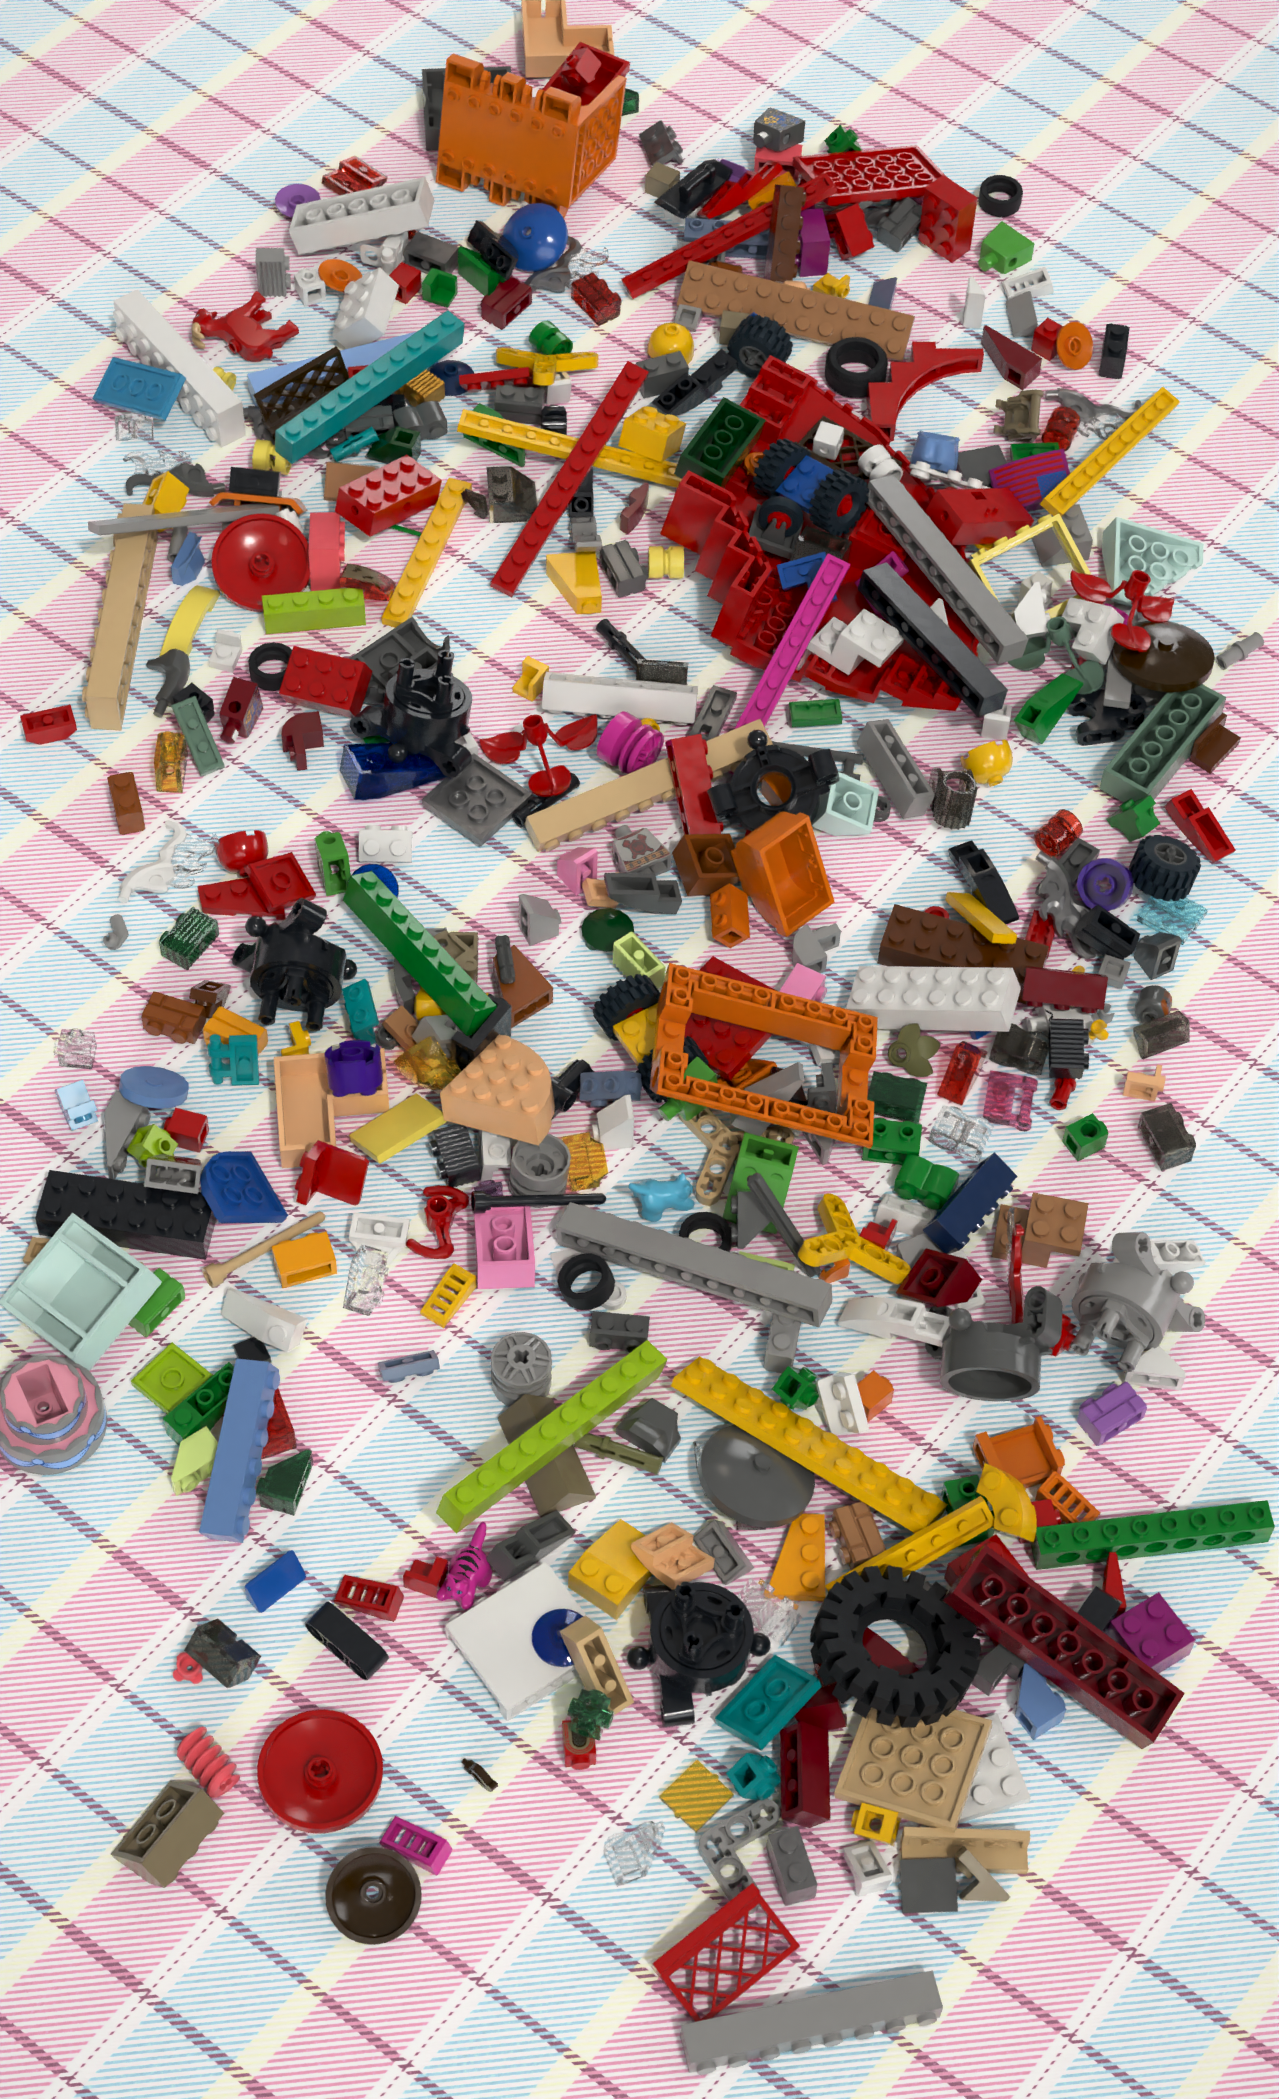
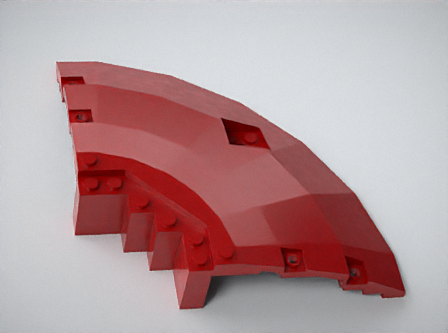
M771 355L761 367L759 375L750 386L747 395L740 403V406L766 420L760 438L749 454L754 452L763 453L765 449L769 450V445L771 443L776 444L778 439L783 440V438H786L792 442L796 441L799 443L815 424L825 416L872 445H882L891 456L903 462L901 468L903 476L900 479V483L904 485L905 489L917 501L923 511L926 510L936 493L933 487L927 488L922 479L910 475L911 469L909 465L911 462L900 450L895 452L890 447L891 440L877 425L865 416L862 419L858 418L852 413V406L848 403L843 406L834 399L835 393L831 390L824 392L816 386L818 381L814 377ZM848 439L843 440L841 447L853 446V443ZM813 443L807 444L805 446L809 450L813 451ZM865 451L858 452V453H859V457H861V455H862ZM855 452L842 454L843 461L856 460ZM838 455L836 460L825 458L829 462H839ZM744 461L724 488L689 470L680 481L660 535L700 555L694 571L713 580L707 596L723 604L710 636L733 647L730 655L753 667L766 670L809 590L808 585H803L784 591L777 565L825 552L826 556L829 553L850 564V568L836 592L838 601L831 603L813 636L814 638L833 617L849 625L863 609L877 616L865 597L858 590L855 582L861 578L863 570L874 567L894 551L909 569V572L902 579L929 607L938 598L943 600L949 628L978 658L977 646L979 641L870 506L867 507L865 512H861L860 515L862 517L859 521L856 520V526L853 529L849 528V532L847 534L842 533V536H834L814 525L813 521L810 520L811 514L802 510L804 522L794 556L790 560L762 550L756 537H750L748 533L757 504L762 505L767 498L757 493V490L754 488L756 484L753 482L754 476L747 475V470L743 468ZM857 466L844 468L851 474H859ZM864 479V481L868 484L870 480ZM952 545L968 564L970 559L966 558L964 552L966 546ZM881 619L891 625L886 619ZM905 639L880 668L864 659L850 675H847L806 649L791 677V680L801 682L805 676L824 686L825 690L873 704L881 691L903 701L901 706L956 711L962 701Z

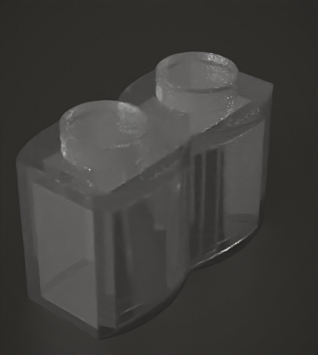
M943 1105L930 1131L928 1141L941 1149L954 1151L966 1159L980 1162L991 1138L994 1125L983 1117L968 1116L956 1106Z

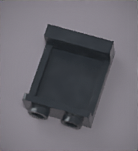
M488 994V997L497 1007L475 1035L469 1038L459 1031L451 1038L452 1069L460 1073L499 1034L511 1037V1005L505 999Z

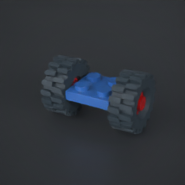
M786 438L776 440V444L771 443L769 445V450H764V457L762 459L759 458L757 462L759 467H755L754 470L757 476L753 477V482L756 483L754 488L757 490V493L767 499L781 496L795 501L803 511L811 514L810 520L813 521L814 525L834 536H842V533L847 534L849 528L853 529L856 526L855 522L856 520L859 521L862 517L860 515L861 512L866 510L864 504L869 500V497L866 496L869 493V488L866 487L867 483L844 469L833 470L810 457L811 453L807 449Z

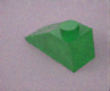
M481 403L472 410L503 419L500 413ZM463 433L464 438L522 468L525 466V449Z

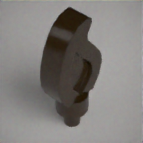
M466 1758L462 1760L461 1763L464 1765V1770L472 1775L480 1786L489 1792L498 1787V1783L490 1777L481 1765L473 1760L468 1761Z

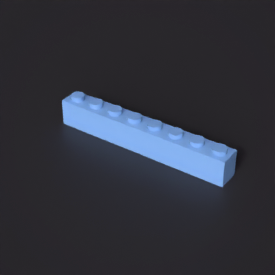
M416 332L341 350L347 372L348 367L370 365ZM317 357L247 374L248 389L255 406L257 404L253 394ZM335 357L329 360L326 366H332ZM312 370L307 373L305 378H311L314 371ZM322 372L318 379L324 380L328 372ZM294 383L288 384L284 390H290ZM301 384L298 392H303L307 384ZM273 395L264 398L262 402L269 403ZM280 396L277 404H283L286 396Z

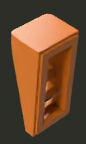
M1056 1471L1048 1477L1037 1491L1035 1500L1051 1499L1054 1509L1059 1510L1061 1520L1066 1524L1078 1523L1079 1521L1076 1518L1083 1510L1087 1514L1080 1522L1095 1521L1100 1516V1512ZM1055 1488L1057 1492L1052 1496L1049 1492ZM1064 1495L1065 1497H1067V1499L1063 1504H1061L1059 1500ZM1073 1503L1076 1504L1077 1507L1070 1513L1068 1511L1069 1507Z

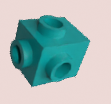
M746 1753L726 1773L733 1783L736 1792L744 1799L765 1800L775 1792V1787L781 1782V1778L776 1772V1764L766 1755Z

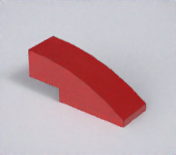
M1192 789L1172 798L1164 806L1187 839L1213 863L1236 851L1209 807L1203 808Z

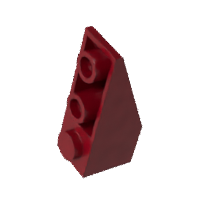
M983 326L981 344L1004 380L1024 390L1040 375L1042 358L991 327Z

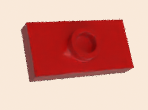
M1034 909L1025 940L1049 946L1048 959L1056 934L1053 928V919L1048 914V919L1043 922L1039 910Z

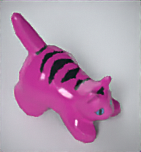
M481 1522L478 1525L470 1544L456 1550L450 1561L447 1579L436 1594V1598L439 1601L455 1599L460 1603L462 1609L467 1610L473 1606L477 1586L486 1587L489 1585L493 1572L492 1567L487 1562V1555L482 1550L486 1536L485 1522Z

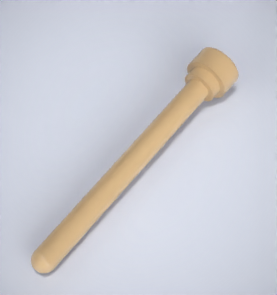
M317 1212L223 1264L211 1263L202 1268L205 1280L211 1288L224 1283L227 1274L271 1251V1246L285 1240H291L322 1223L325 1220V1214Z

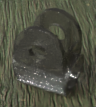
M934 767L931 770L929 785L935 793V797L930 804V808L933 812V817H935L934 821L938 825L950 828L951 830L965 829L966 826H969L978 790L971 769L942 771L941 768ZM949 779H960L959 789L956 791L950 789L946 781Z

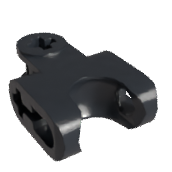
M1098 689L1090 694L1077 693L1068 706L1070 715L1085 716L1091 719L1078 725L1075 733L1077 742L1082 746L1115 742L1125 735V730L1138 729L1144 721L1143 713L1147 706L1145 699L1140 695L1131 694L1130 703L1132 702V707L1129 705V709L1103 705L1105 689Z

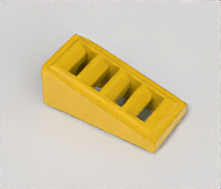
M453 1263L421 1309L420 1314L444 1328L476 1289V1276ZM448 1288H452L453 1290L457 1291L458 1294L456 1295L448 1290ZM444 1297L445 1299L449 1300L450 1302H452L451 1305L444 1302L440 1298ZM436 1305L446 1312L443 1315L433 1309V1307Z

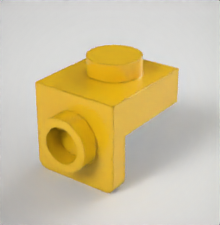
M300 1021L289 1023L290 1039L293 1046L281 1049V1056L309 1054L308 1046H311V1039L308 1030H302Z

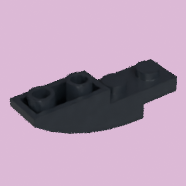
M476 220L467 241L483 255L482 259L504 279L509 280L519 259L518 252L502 234L494 232L484 222Z
M720 349L693 374L685 373L653 400L652 405L664 415L674 416L697 407L723 388L722 381L739 367L738 361L723 349Z
M972 840L949 848V857L972 888V895L1005 924L1019 920V915L1012 898L983 848L979 850Z

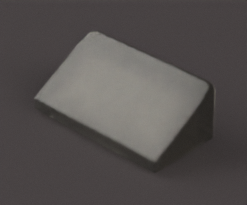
M1175 1011L1133 1028L1141 1059H1146L1190 1042V1022L1181 1011Z

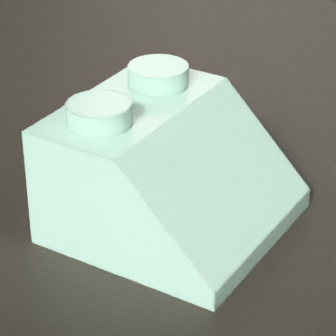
M838 772L840 780L829 786V793L820 795V804L816 817L812 822V827L833 836L870 834L872 832L879 789Z

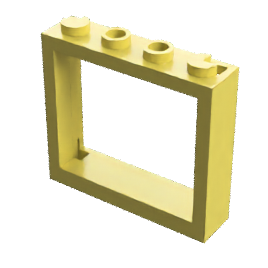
M1051 514L1043 516L1037 520L1038 525L1032 528L1026 525L1015 531L1017 536L1009 540L1005 536L993 543L994 548L988 551L982 548L971 555L973 559L968 562V565L996 599L997 597L980 565L1051 528L1074 571L1092 575L1060 514L1053 517ZM1078 594L1073 596V598L1084 600ZM1069 599L1045 611V613H1049L1050 619L1062 616Z

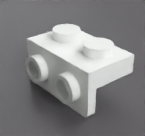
M366 825L365 830H359V862L412 863V830H407V826L402 825L391 826V830H381L379 825Z

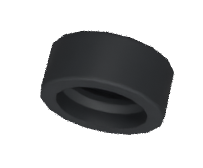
M990 176L981 184L978 199L979 206L991 216H1011L1020 209L1023 196L1022 185L1010 176ZM1003 192L1012 196V198L999 200L991 197L989 194Z
M275 642L265 643L256 647L248 660L252 682L257 683L258 687L263 690L279 691L286 669L280 673L269 674L260 671L258 667L269 660H280L288 665L292 649L282 643Z
M707 1211L697 1212L687 1217L681 1224L680 1237L689 1238V1235L698 1229L714 1230L722 1238V1243L718 1248L730 1252L732 1247L731 1227L726 1219L720 1215Z
M588 1253L577 1255L568 1260L558 1274L557 1283L564 1299L571 1307L579 1310H592L609 1300L614 1291L615 1279L607 1262L601 1256ZM587 1271H598L601 1273V1280L592 1290L584 1293H576L571 1290L572 1283L582 1273Z

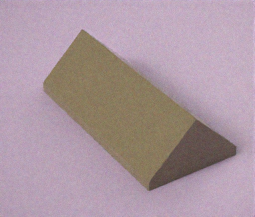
M524 1394L498 1417L508 1444L512 1443L557 1409L552 1398ZM573 1445L525 1481L540 1517H544L556 1510L561 1512L596 1499L595 1492Z

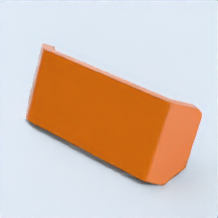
M221 492L209 501L213 507H216L226 499L234 500V506L242 505L243 500L274 503V505L279 506V512L282 511V504L291 505L298 515H302L307 511L300 499L292 497Z

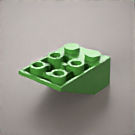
M745 1132L740 1144L723 1218L728 1222L736 1224V1214L731 1213V1195H736V1189H750L747 1185V1178L755 1173L761 1174L782 1208H784L799 1146ZM772 1222L762 1230L777 1234V1229Z

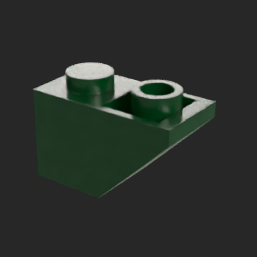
M397 426L378 436L379 440L372 443L367 457L391 463L408 455L417 461L421 454L420 432Z

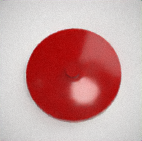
M264 513L241 517L228 525L216 540L212 552V570L215 582L223 595L233 604L249 611L263 612L262 596L304 592L311 574L309 567V544L302 532L294 524L282 517Z
M322 1709L302 1712L282 1722L266 1739L258 1758V1786L267 1808L285 1825L298 1831L314 1834L339 1831L360 1820L375 1803L383 1781L382 1754L373 1734L357 1719L334 1710Z

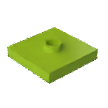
M171 1342L131 1380V1384L163 1412L168 1414L213 1375Z

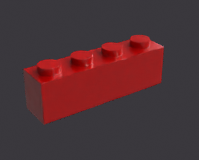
M701 734L666 741L665 744L683 834H721L724 829L723 822H717L707 793L712 788L713 771L711 766L707 765L706 755L708 754V746L706 740H702Z

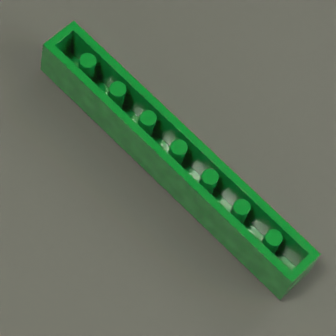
M373 871L351 875L343 897L345 904L466 1036L475 1034L493 1013L497 1005Z

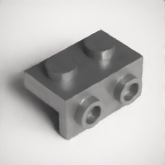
M662 120L639 134L652 166L656 162L665 164L674 157L679 164L684 162L681 156L683 149L679 142L674 140L677 137L675 131L670 125L667 127Z

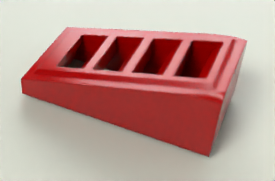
M1116 1552L1109 1553L1105 1564L1102 1590L1122 1602L1113 1619L1125 1613L1127 1607Z
M344 1575L333 1602L370 1616L395 1622L404 1599V1594L396 1585ZM352 1586H355L356 1590L352 1599H350L348 1596ZM364 1590H367L364 1600L360 1601ZM379 1594L376 1604H373L375 1595Z

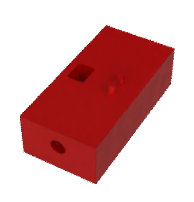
M1009 488L937 490L924 511L951 545L993 544L1005 536L1009 540L1017 536L1015 531L1026 525L1031 527L1034 519Z

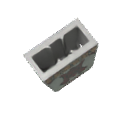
M622 825L616 829L615 835L617 839L613 841V858L619 873H651L658 876L671 870L672 854L647 828H641L632 832L628 825Z
M165 1154L150 1157L147 1159L144 1187L198 1194L202 1169L201 1161L194 1158Z

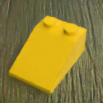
M620 1519L595 1541L568 1572V1588L617 1620L653 1575L631 1549L633 1542L646 1535Z

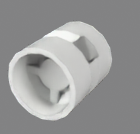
M882 445L870 447L858 460L859 468L867 477H870L869 480L894 474L900 481L903 476L901 467L894 459H891L890 454Z

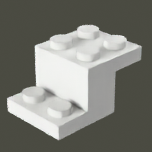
M863 609L849 625L833 617L810 641L807 649L847 675H850L864 659L880 668L904 642V638L895 627Z

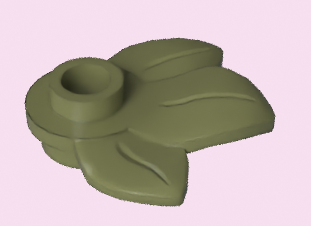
M918 1023L909 1024L900 1030L898 1040L889 1046L888 1058L893 1065L904 1067L910 1075L926 1077L933 1074V1069L928 1059L938 1052L940 1042L932 1036H921ZM900 1048L905 1050V1058L899 1056L898 1051Z

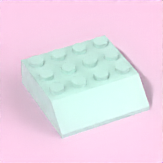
M72 1213L0 1299V1305L67 1358L90 1371L156 1291L162 1281L145 1265Z

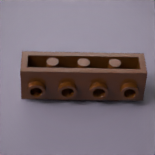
M775 184L764 279L784 282L786 280L793 281V278L797 276L795 257L800 251L798 232L803 227L801 207H804L806 202V193L803 192L804 187Z

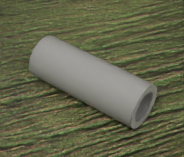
M187 526L173 528L167 556L168 560L172 563L187 537Z

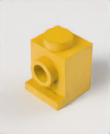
M861 1803L860 1810L855 1809L851 1827L855 1828L854 1834L858 1837L894 1847L901 1818L898 1817V1812ZM874 1820H880L882 1824L881 1828L877 1831L871 1829V1823Z

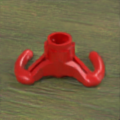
M435 1185L425 1187L423 1190L424 1196L431 1197L427 1200L426 1207L424 1208L425 1225L430 1231L435 1233L439 1247L436 1249L421 1245L414 1239H408L406 1246L414 1253L425 1258L447 1259L454 1252V1245L449 1235L454 1217L457 1212L467 1208L469 1196L460 1189L451 1186Z

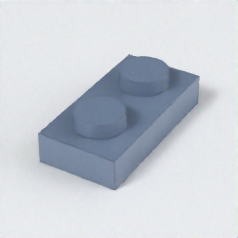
M431 1350L378 1362V1368L383 1382L397 1383L405 1380L406 1376L415 1374L417 1376L431 1375L434 1373L433 1370L440 1369V1364L436 1352Z

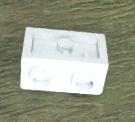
M478 1130L479 1164L481 1167L480 1182H492L494 1171H498V1168L511 1167L510 1138Z
M839 1372L816 1380L815 1384L830 1433L837 1436L845 1432L860 1434L870 1430L854 1373Z

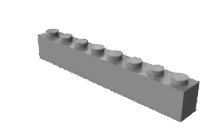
M933 1970L684 2024L681 2025L680 2037L689 2073L697 2072L699 2075H705L716 2071V2067L728 2064L730 2068H736L746 2065L748 2060L761 2057L762 2061L773 2060L779 2057L780 2053L792 2051L794 2054H800L811 2050V2046L824 2044L825 2047H832L841 2044L843 2039L855 2037L856 2040H863L874 2036V2032L887 2030L888 2033H895L904 2030L906 2025L918 2023L919 2026H927L935 2023L937 2018H940L943 2005Z

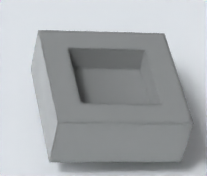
M1105 954L1098 974L1107 975V985L1122 989L1131 962Z

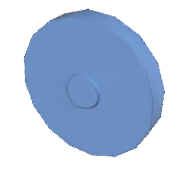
M153 1066L133 1067L125 1070L120 1076L119 1092L122 1096L132 1103L144 1107L157 1109L173 1108L182 1105L188 1097L189 1083L178 1073L165 1068Z

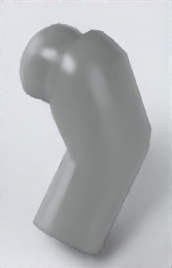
M120 914L110 917L109 920L113 932L108 933L109 937L104 936L103 943L110 950L119 949L129 935L123 917Z

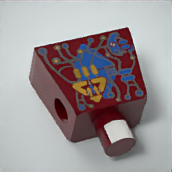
M233 677L219 713L223 727L220 737L223 741L233 744L237 736L248 738L264 709L257 683Z

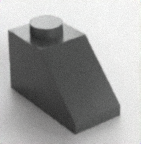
M1159 932L1152 936H1144L1138 941L1134 959L1150 980H1154L1174 970L1182 939L1177 935Z

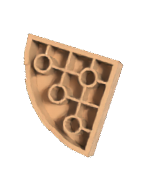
M499 1034L440 1092L445 1121L538 1146L548 1134L552 1125L551 1119L555 1113L552 1082L547 1065L534 1050L507 1035Z

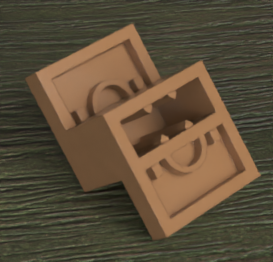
M1033 1192L1029 1210L1001 1204L991 1257L1011 1261L1010 1253L1014 1224H1021L1024 1228V1236H1021L1023 1264L1047 1268L1051 1251L1079 1257L1089 1203Z

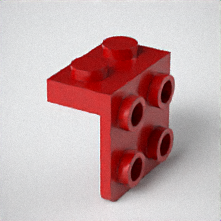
M318 1140L309 1152H304L301 1158L300 1167L303 1170L295 1185V1190H298L296 1202L307 1206L315 1193L319 1192L348 1204L358 1205L362 1198L369 1160L363 1156Z

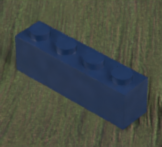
M994 1152L978 1164L923 1228V1231L944 1253L947 1254L954 1248L958 1251L961 1250L970 1241L968 1237L970 1232L975 1233L985 1223L982 1218L985 1215L989 1216L998 1208L997 1200L999 1198L1002 1200L1013 1190L1011 1184L1018 1176Z

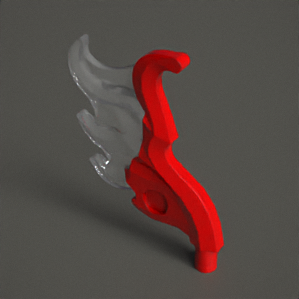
M1010 1207L1008 1210L1007 1235L1009 1243H1006V1259L1008 1267H1006L1007 1285L1012 1308L1011 1324L1021 1323L1024 1319V1295L1021 1275V1236H1024V1228L1021 1224H1015L1014 1207Z

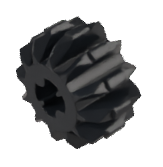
M558 405L544 406L541 411V429L567 435V412L565 407Z

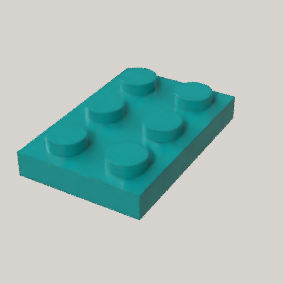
M774 1655L715 1717V1720L719 1727L762 1751L822 1686L819 1679Z

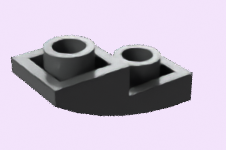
M394 957V985L399 1007L402 1005L410 1014H413V1002L415 999V993L412 989L413 977Z

